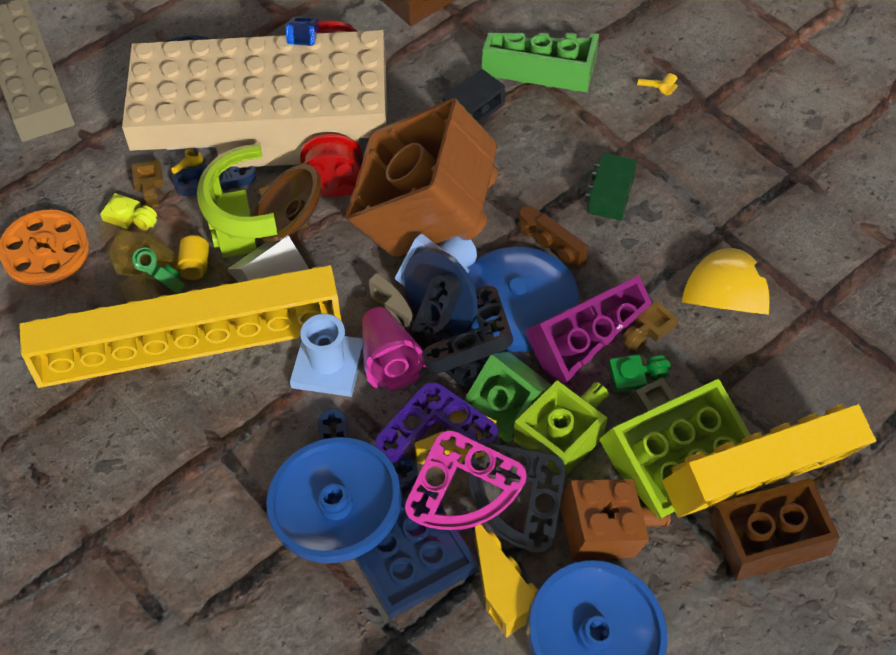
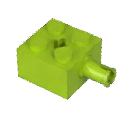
M557 380L515 421L514 442L526 450L553 454L560 457L566 466V477L600 442L599 439L605 435L607 417L596 408L609 397L608 390L602 386L598 391L597 389L601 384L594 382L579 397ZM549 460L548 465L545 466L555 474H560L561 468L555 466L556 461Z

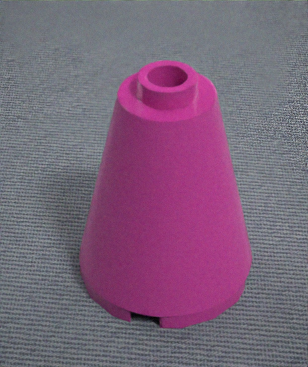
M376 307L367 311L362 317L361 325L364 372L368 382L374 388L379 389L378 386L387 387L388 391H395L417 381L420 377L419 371L423 366L424 368L426 367L422 359V347L386 308Z

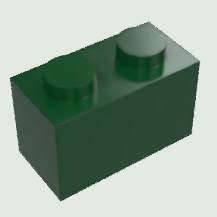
M603 153L600 164L595 163L593 168L592 180H595L594 185L589 184L586 191L585 201L590 202L588 214L623 220L635 178L636 159Z

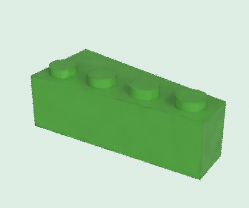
M488 33L483 47L482 69L494 78L588 92L597 58L599 34H590L589 38H577V34L565 33V38H550L549 33H538V35L532 38H526L524 33Z

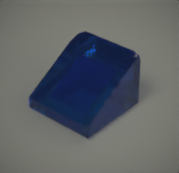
M293 17L286 23L287 44L313 46L316 42L320 19Z

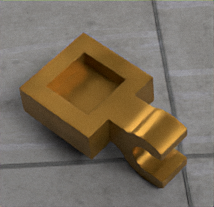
M160 160L132 164L135 191H143L148 207H159L156 189L164 187Z

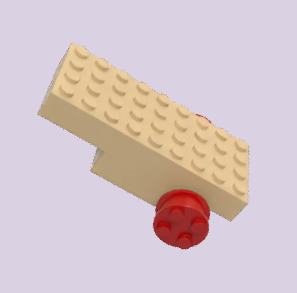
M324 21L311 25L306 33L301 35L132 44L122 129L130 151L216 146L219 156L236 147L260 143L263 158L243 161L232 166H238L239 168L308 164L314 167L321 176L320 197H339L353 194L363 161L362 138H370L373 132L387 126L386 53L383 30L357 31L347 22Z

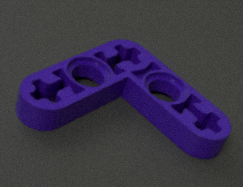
M428 383L411 398L379 433L375 445L376 448L388 457L391 463L397 462L414 446V443L426 433L435 421L449 431L459 432L479 443L497 444L499 436L496 424L444 386L438 383ZM437 395L439 396L438 403L436 401H432L428 405V396H431L433 398ZM425 408L427 409L428 415H426L423 411ZM457 410L467 414L466 420L459 424L449 420L451 413ZM409 416H417L421 419V424L417 428L408 429L403 425L405 419ZM473 422L475 429L479 432L485 433L488 430L490 438L482 437L478 440L477 431L471 427ZM397 429L401 433L400 437H398ZM396 441L397 449L389 448L386 451L385 443L392 444Z

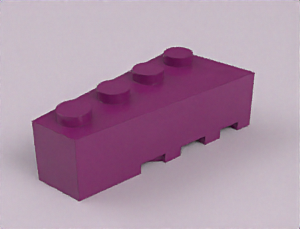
M637 276L524 331L548 382L551 385L557 380L560 383H565L575 375L574 373L586 365L603 346L608 345L614 339V336L646 310L652 302L640 277Z

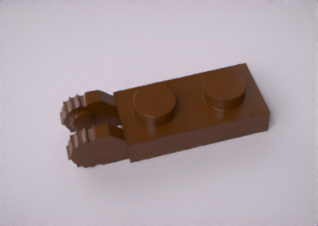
M531 206L521 207L518 212V217L521 219L520 223H518V228L521 233L523 232L526 237H536L543 247H549L559 255L563 262L571 264L578 270L587 264L588 245L537 209H533Z

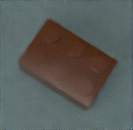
M812 478L716 503L711 518L712 526L736 581L830 556L840 538Z

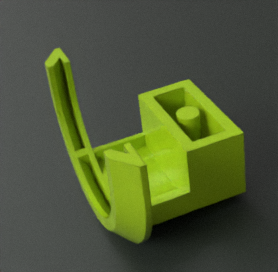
M260 143L236 147L222 153L206 167L198 183L197 200L199 208L208 222L209 229L212 230L214 248L220 247L223 258L249 254L257 248L255 238L278 235L274 213L251 217L246 189L222 193L218 177L232 165L263 158Z

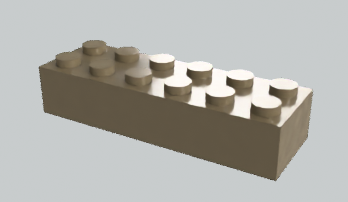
M14 0L0 5V85L21 142L75 125L28 0Z

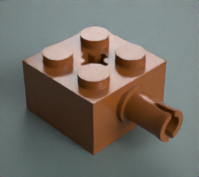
M634 479L571 480L561 497L560 509L572 561L636 558L649 541L646 527H668L671 522V514L659 520L648 506L642 507L640 505Z

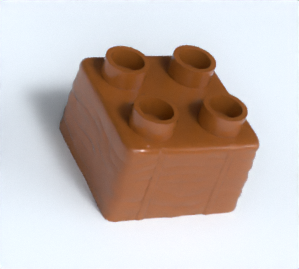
M456 98L449 99L420 113L385 126L373 132L369 138L345 218L393 257L407 254L415 238L421 233L436 245L455 237H459L462 240H470L483 230L487 222V214L482 209L487 190L493 185L498 176V169L494 165L497 144Z

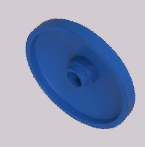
M528 247L498 249L483 255L468 268L470 270L468 275L475 291L484 286H493L499 293L513 335V343L504 351H533L524 330L577 305L579 301L578 287L570 270L554 256L538 249ZM490 301L484 302L485 305L490 304ZM493 316V317L487 319L486 321L492 320V319L496 318L497 316ZM477 318L469 331L479 327ZM499 331L494 333L495 337L500 335Z
M344 437L329 438L316 441L299 449L280 466L269 486L266 502L267 514L277 538L293 554L313 562L337 563L351 560L367 553L389 534L400 512L402 493L396 470L382 451L358 439Z
M582 561L558 570L539 588L531 602L527 615L526 634L531 655H666L667 627L659 602L646 584L636 575L612 563Z

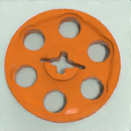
M40 210L26 214L14 221L0 238V261L4 270L15 281L29 286H46L65 280L82 266L89 251V240L82 223L73 215L59 210ZM33 224H43V226L39 230H28L29 227ZM61 225H71L68 231L57 232L58 227ZM14 242L23 243L22 246L16 250L8 249V247ZM70 245L80 246L73 253L65 252L66 248ZM21 263H31L30 267L24 271L16 270L17 266ZM51 264L60 265L54 272L45 271V268Z

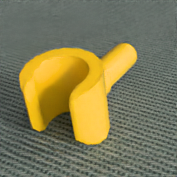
M669 73L663 80L638 79V85L659 88L660 92L664 95H670L678 86L674 84L677 76Z
M187 148L185 150V158L172 167V172L176 174L186 166L189 168L202 166V153H198L195 156L194 150Z

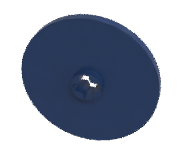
M435 248L424 249L413 255L406 266L405 289L410 305L417 315L431 279L445 272L454 273L461 282V293L445 332L451 337L462 334L472 327L477 315V297L473 283L466 270L453 256ZM432 304L431 312L439 320V310Z

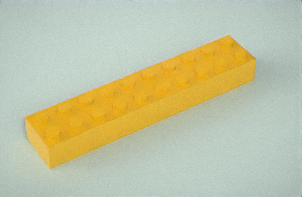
M329 265L292 273L285 272L276 276L253 278L244 282L222 284L212 288L195 289L169 296L162 295L148 300L130 301L126 304L99 307L94 310L67 313L62 316L20 323L21 355L37 387L41 388L301 338L300 331L303 324L315 315L329 314L341 321L332 267Z

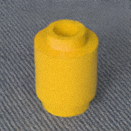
M189 235L180 240L177 268L185 279L198 280L207 271L209 243L201 236Z

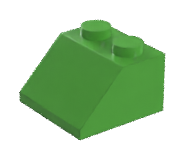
M510 352L495 353L489 356L464 401L483 415L496 420L498 436L505 442L510 443L514 439L515 421L552 385Z

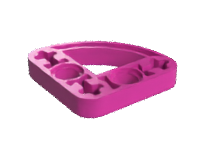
M444 431L436 438L405 505L406 514L412 521L435 529L459 530L477 526L494 518L512 503L526 482V469L520 462L459 432ZM452 436L455 437V444L462 449H466V443L473 445L466 454L465 464L458 461L462 457L461 454L454 451L449 455L444 453L445 447L441 445L443 439L450 440ZM477 451H485L490 457V465L485 470H477L471 463L472 455ZM497 457L503 460L500 467L506 470H510L512 466L518 468L517 475L521 477L519 482L513 481L511 485L505 483L506 477L496 472L495 479L489 476L495 468ZM432 467H440L445 473V480L440 486H432L427 481V471ZM457 467L504 489L494 501L479 510L460 515L436 513ZM420 485L428 491L438 492L439 494L436 499L430 495L426 502V506L430 508L429 513L424 512L417 516L415 514L416 508L412 504L414 501H421L425 492L419 491Z

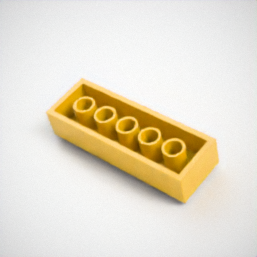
M840 404L826 410V414L818 416L817 413L805 416L792 426L787 422L770 430L771 433L762 435L761 432L742 439V443L734 445L733 442H728L713 449L714 452L705 455L704 452H699L685 458V462L672 467V474L662 480L677 517L681 518L714 506L716 503L745 495L837 462L876 442L860 405L846 408L844 404Z

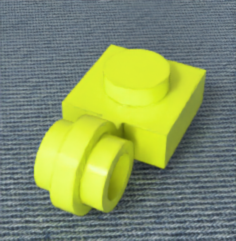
M116 193L100 213L103 221L128 229L131 223L134 222L140 229L148 230L149 227H154L157 222V213L151 207L142 206L141 208L140 201Z

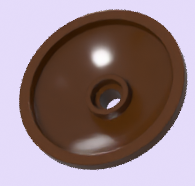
M308 164L296 165L283 172L266 189L256 206L253 216L274 213L278 235L262 237L260 239L266 242L285 239L308 222L316 209L321 195V176L314 167Z

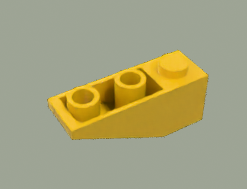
M479 524L475 526V545L485 608L494 623L507 638L527 624L529 608L538 590L532 583L527 584L520 575L521 569L512 557L507 558L504 555L497 536L492 531L487 532Z

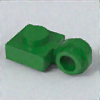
M137 248L131 256L133 266L139 271L147 272L165 287L179 294L185 286L183 282L178 280L181 274L167 264L164 268L156 264V254L150 248ZM143 254H147L148 261L142 265L140 257Z
M640 355L610 359L607 363L614 393L640 389L647 385L646 376L650 375L651 380H658L662 377L666 378L670 375L669 370L671 369L670 362L665 359V356L649 358L647 366L642 365Z

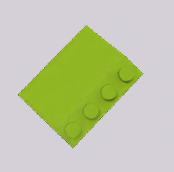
M717 379L612 428L599 440L617 472L624 479H634L638 496L660 520L675 512L662 482L663 479L672 474V467L685 462V458L696 453L704 452L705 455L714 452L713 449L728 442H733L734 445L742 443V439L750 436V433L721 381Z

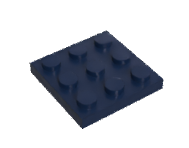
M425 488L419 490L425 492L421 501H414L412 504L416 508L415 514L417 516L424 512L429 513L430 508L426 506V502L430 495L436 499L432 491H428ZM408 497L401 500L398 518L389 534L376 547L354 558L389 619L396 617L479 571V563L457 530L426 527L412 521L407 516L405 505ZM440 504L436 513L447 515Z

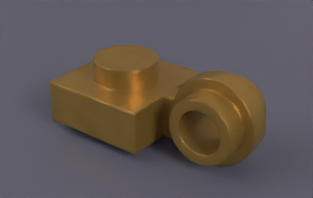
M656 301L635 319L634 324L639 328L637 329L633 326L625 332L622 337V341L625 342L624 346L629 351L639 352L648 342L647 335L655 342H658L677 327L679 319L661 303Z

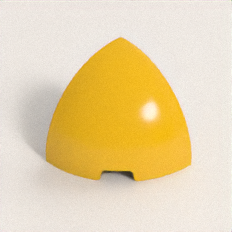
M724 248L709 254L696 266L685 286L682 303L769 315V290L766 279L759 276L754 266L757 261L751 255L740 249Z

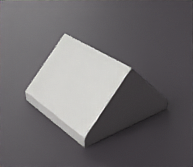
M290 237L278 241L265 242L229 267L228 273L238 282H244L253 278H265L285 272L292 273L308 270L309 268Z

